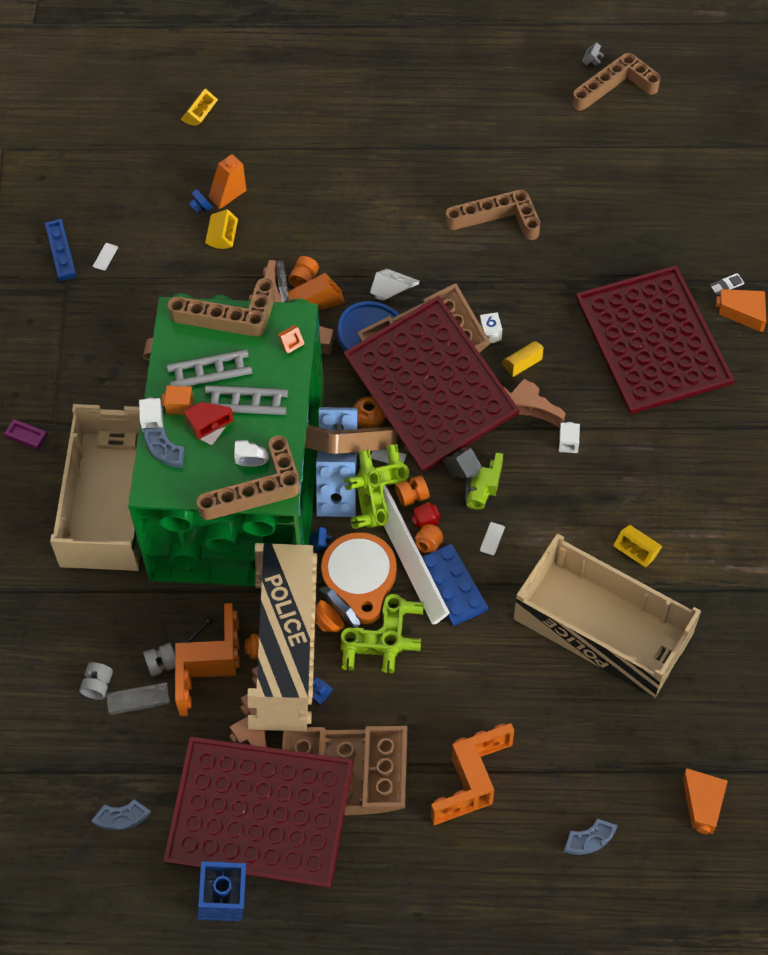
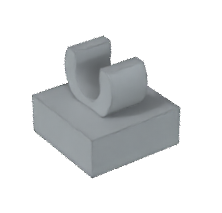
M595 43L588 48L582 62L585 65H588L590 62L595 66L601 63L600 59L604 56L599 52L601 46Z

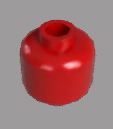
M427 502L414 509V516L411 518L415 527L420 526L422 528L426 524L439 525V519L442 517L436 504L432 505V503Z

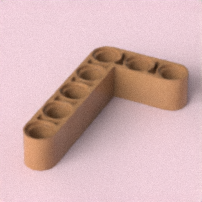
M625 53L575 89L572 106L578 111L586 109L625 79L630 80L647 94H656L659 89L660 75L635 55Z
M516 190L452 206L446 210V227L451 230L515 215L524 237L529 240L538 238L540 220L528 193L524 190Z
M262 278L257 281L249 309L183 297H173L168 302L170 318L173 322L255 337L261 336L266 330L275 300L274 283L269 278Z
M308 425L305 447L332 454L364 450H385V446L397 444V433L392 427L333 431Z
M274 436L269 441L270 458L276 474L201 494L197 499L200 517L205 520H211L297 496L300 491L299 476L286 438ZM247 494H253V495L250 496V497H246V496H245V495H247ZM206 505H211L209 508H204Z

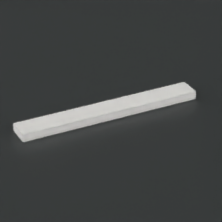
M385 485L383 495L387 504L389 520L384 525V528L420 601L424 602V609L431 623L437 624L450 613Z

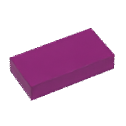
M15 419L12 420L4 433L6 438L36 450L40 449L48 436L46 431Z

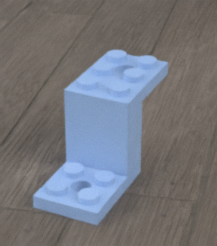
M319 407V427L336 431L333 425L341 423L344 427L342 430L357 429V408ZM318 451L316 461L317 516H356V488L346 490L344 486L350 483L344 484V479L356 476L357 452L332 454ZM338 493L342 498L339 501H334L331 495Z

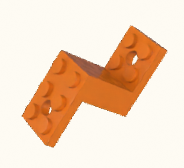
M232 603L224 604L225 641L175 643V702L180 716H188V709L192 708V700L189 695V689H192L191 678L237 675L236 668H240V656H238V649H240L238 631L240 627L237 610L234 611Z
M504 723L499 724L493 730L477 732L471 738H460L452 744V761L464 790L456 792L454 796L449 798H438L431 804V820L433 825L493 804L494 788L481 757L512 746L514 737L512 723L507 725Z

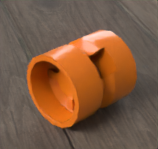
M300 256L288 277L289 283L296 288L312 280L319 270L318 263L310 257Z
M421 475L411 478L409 483L403 481L395 484L398 499L403 507L414 504L415 500L420 502L430 497L427 484Z

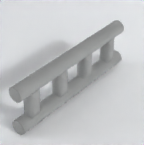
M246 349L167 365L168 373L175 372L176 381H171L170 384L171 386L188 387L252 374L251 366L244 367L243 358L248 357V351ZM235 360L237 369L224 371L223 362ZM215 364L216 373L204 375L203 366ZM195 368L196 377L184 379L183 370Z
M227 386L205 387V393L211 394V404L228 406L232 409L233 413L286 415V407H280L281 397H288V389ZM220 394L232 395L231 404H219ZM240 395L252 396V404L239 405ZM261 396L273 397L272 406H260Z

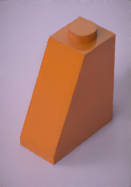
M233 154L218 163L208 196L209 200L219 209L246 192L243 164Z
M326 273L287 292L289 296L288 302L297 298L305 299L312 304H318V310L345 303L341 289Z
M721 289L720 295L716 296L715 306L719 307V315L763 332L766 324L765 291Z
M686 768L683 784L692 828L697 829L702 834H713L717 826L728 781Z

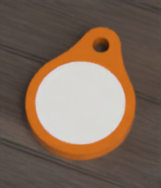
M350 533L336 539L327 548L322 558L321 570L325 586L333 589L339 598L352 608L360 623L372 624L380 618L385 598L396 579L397 565L392 549L384 540L369 533ZM364 605H371L373 609L370 612H364L362 607Z

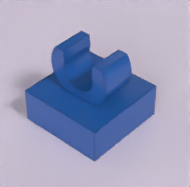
M197 189L192 192L196 199L192 200L189 204L197 213L203 207L207 212L213 208Z
M319 527L310 535V545H313V553H318L320 550L326 551L330 546L326 542L332 540V536L326 535L327 529Z
M316 677L313 680L312 701L321 706L333 692V688Z

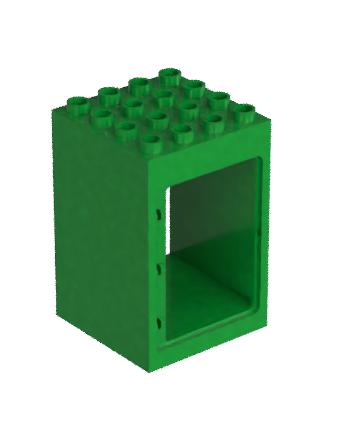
M183 293L174 294L171 297H159L144 399L160 398L162 401V394L166 393L167 385L171 386L170 382L176 381L175 372L168 373L167 365L246 349L248 357L243 358L244 367L251 366L252 374L188 386L192 387L193 405H197L200 402H211V394L205 393L206 386L288 389V397H281L280 407H286V415L233 413L234 421L222 427L225 429L213 445L201 439L197 440L186 424L184 415L166 414L165 406H162L163 428H165L167 438L173 444L183 446L185 449L183 469L167 466L150 453L140 424L128 508L149 581L255 586V543L310 545L318 450L305 447L306 431L308 425L319 427V407H323L324 396L318 304H312L305 299L299 298L292 299L289 302H274L264 334L255 337L175 323L171 320L168 309V302L173 297H183L249 309L251 299L249 301L232 300L224 295H216L210 299H197ZM296 325L299 328L304 345L287 354L284 352L277 334ZM235 360L223 362L224 371L237 369ZM215 364L203 366L204 375L216 373ZM195 368L183 370L184 379L196 377ZM220 394L219 404H231L232 395ZM240 395L239 405L252 404V396ZM261 396L260 406H272L273 397ZM274 436L286 438L299 476L300 491L297 496L211 520H205L200 517L197 499L201 494L276 474L270 458L269 441ZM248 440L249 443L265 448L269 454V460L260 466H241L235 464V441ZM247 494V495H245V496H246V497H250V496H252L253 494ZM211 505L204 506V508L211 507Z

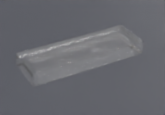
M282 260L276 261L278 286L282 302L289 299L287 275L284 262Z
M167 682L106 694L109 715L170 704Z

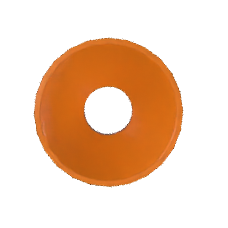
M363 397L353 406V408H357V425L360 427H378L386 418L373 397ZM366 404L374 405V409L371 411H367L363 407Z
M320 600L315 605V623L324 632H339L344 629L345 625L342 618L331 605L323 600Z

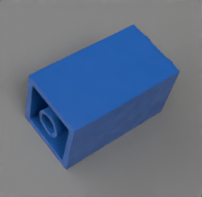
M201 861L198 920L242 921L246 863Z

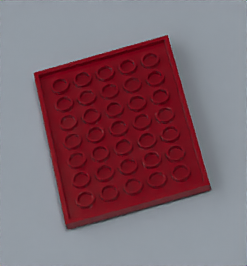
M677 265L576 293L575 298L629 414L734 384L735 380Z
M439 295L343 352L422 472L520 413L514 401Z
M190 737L163 862L194 868H201V861L246 863V876L331 889L354 760Z

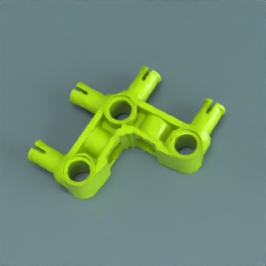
M398 444L385 446L389 463L381 467H373L370 450L358 452L361 467L359 473L355 477L344 479V484L350 483L344 486L346 490L357 488L362 515L351 518V522H357L351 524L352 528L358 529L364 526L372 528L384 526L388 523V509L383 495L384 486L401 483L409 478L408 467L400 461Z
M390 594L384 601V624L378 631L364 630L363 628H347L343 630L340 647L343 652L341 668L347 670V663H349V670H354L355 654L383 655L382 672L387 673L389 665V673H394L395 657L398 653L402 652V650L420 651L421 638H403L401 635L403 615L405 613L423 615L424 602L406 601V599L396 594ZM390 605H397L398 607H397V608H390L389 606H390ZM348 638L355 639L353 642L346 641ZM394 641L395 644L388 645L386 644V642Z

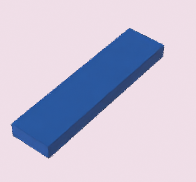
M62 219L46 222L45 227L59 281L77 277Z

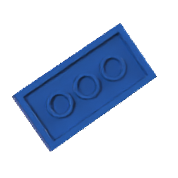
M452 544L422 557L450 613L447 615V618L452 626L488 611L486 602Z

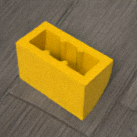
M204 89L180 120L192 126L199 125L218 99Z
M228 209L211 214L205 243L218 249L232 248L238 218Z
M533 341L503 359L502 365L514 377L541 361L544 347L540 343Z
M631 525L621 530L613 545L644 567H647L654 560L662 548V545Z

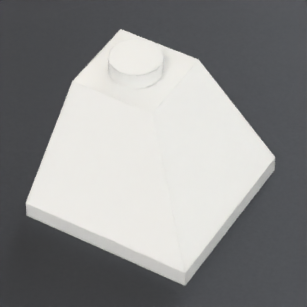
M385 269L376 272L370 293L374 294L377 299L385 300L418 285L419 280Z

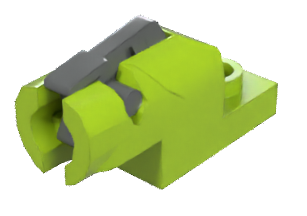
M496 453L495 459L490 461L489 468L482 467L477 471L478 474L476 476L466 479L465 503L467 507L476 510L483 509L489 495L496 496L503 464V454Z

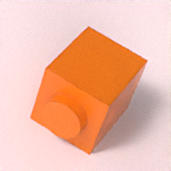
M167 385L166 393L162 394L161 401L162 406H165L166 414L184 415V411L193 405L192 387Z

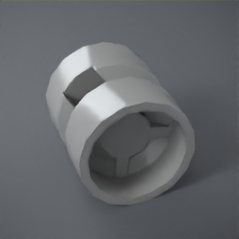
M170 643L159 646L157 651L153 648L143 652L151 677L161 674L163 669L167 671L175 669V654ZM161 657L162 663H157L156 659Z
M88 663L84 674L86 678L82 680L79 692L91 699H104L108 689L106 684L110 682L113 670L101 663Z

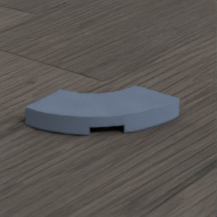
M144 428V438L150 453L167 466L183 469L184 447L170 442L166 436L165 428Z
M326 586L319 589L324 599L336 610L343 620L354 628L361 624L352 608L346 605L333 589Z
M135 799L128 805L120 808L104 804L91 822L106 830H125L143 822L151 814V811Z
M597 818L594 825L587 830L580 832L570 831L564 852L574 855L595 852L611 840L618 825Z

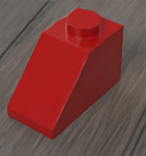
M200 402L184 411L185 422L197 440L234 421L232 409L228 406Z

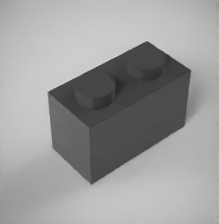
M460 448L457 452L442 460L453 478H473L478 474L477 471L482 468L471 448Z

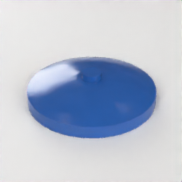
M365 301L351 305L342 313L337 325V338L340 346L344 351H347L362 342L357 333L358 331L389 316L394 318L400 314L393 308L379 302Z

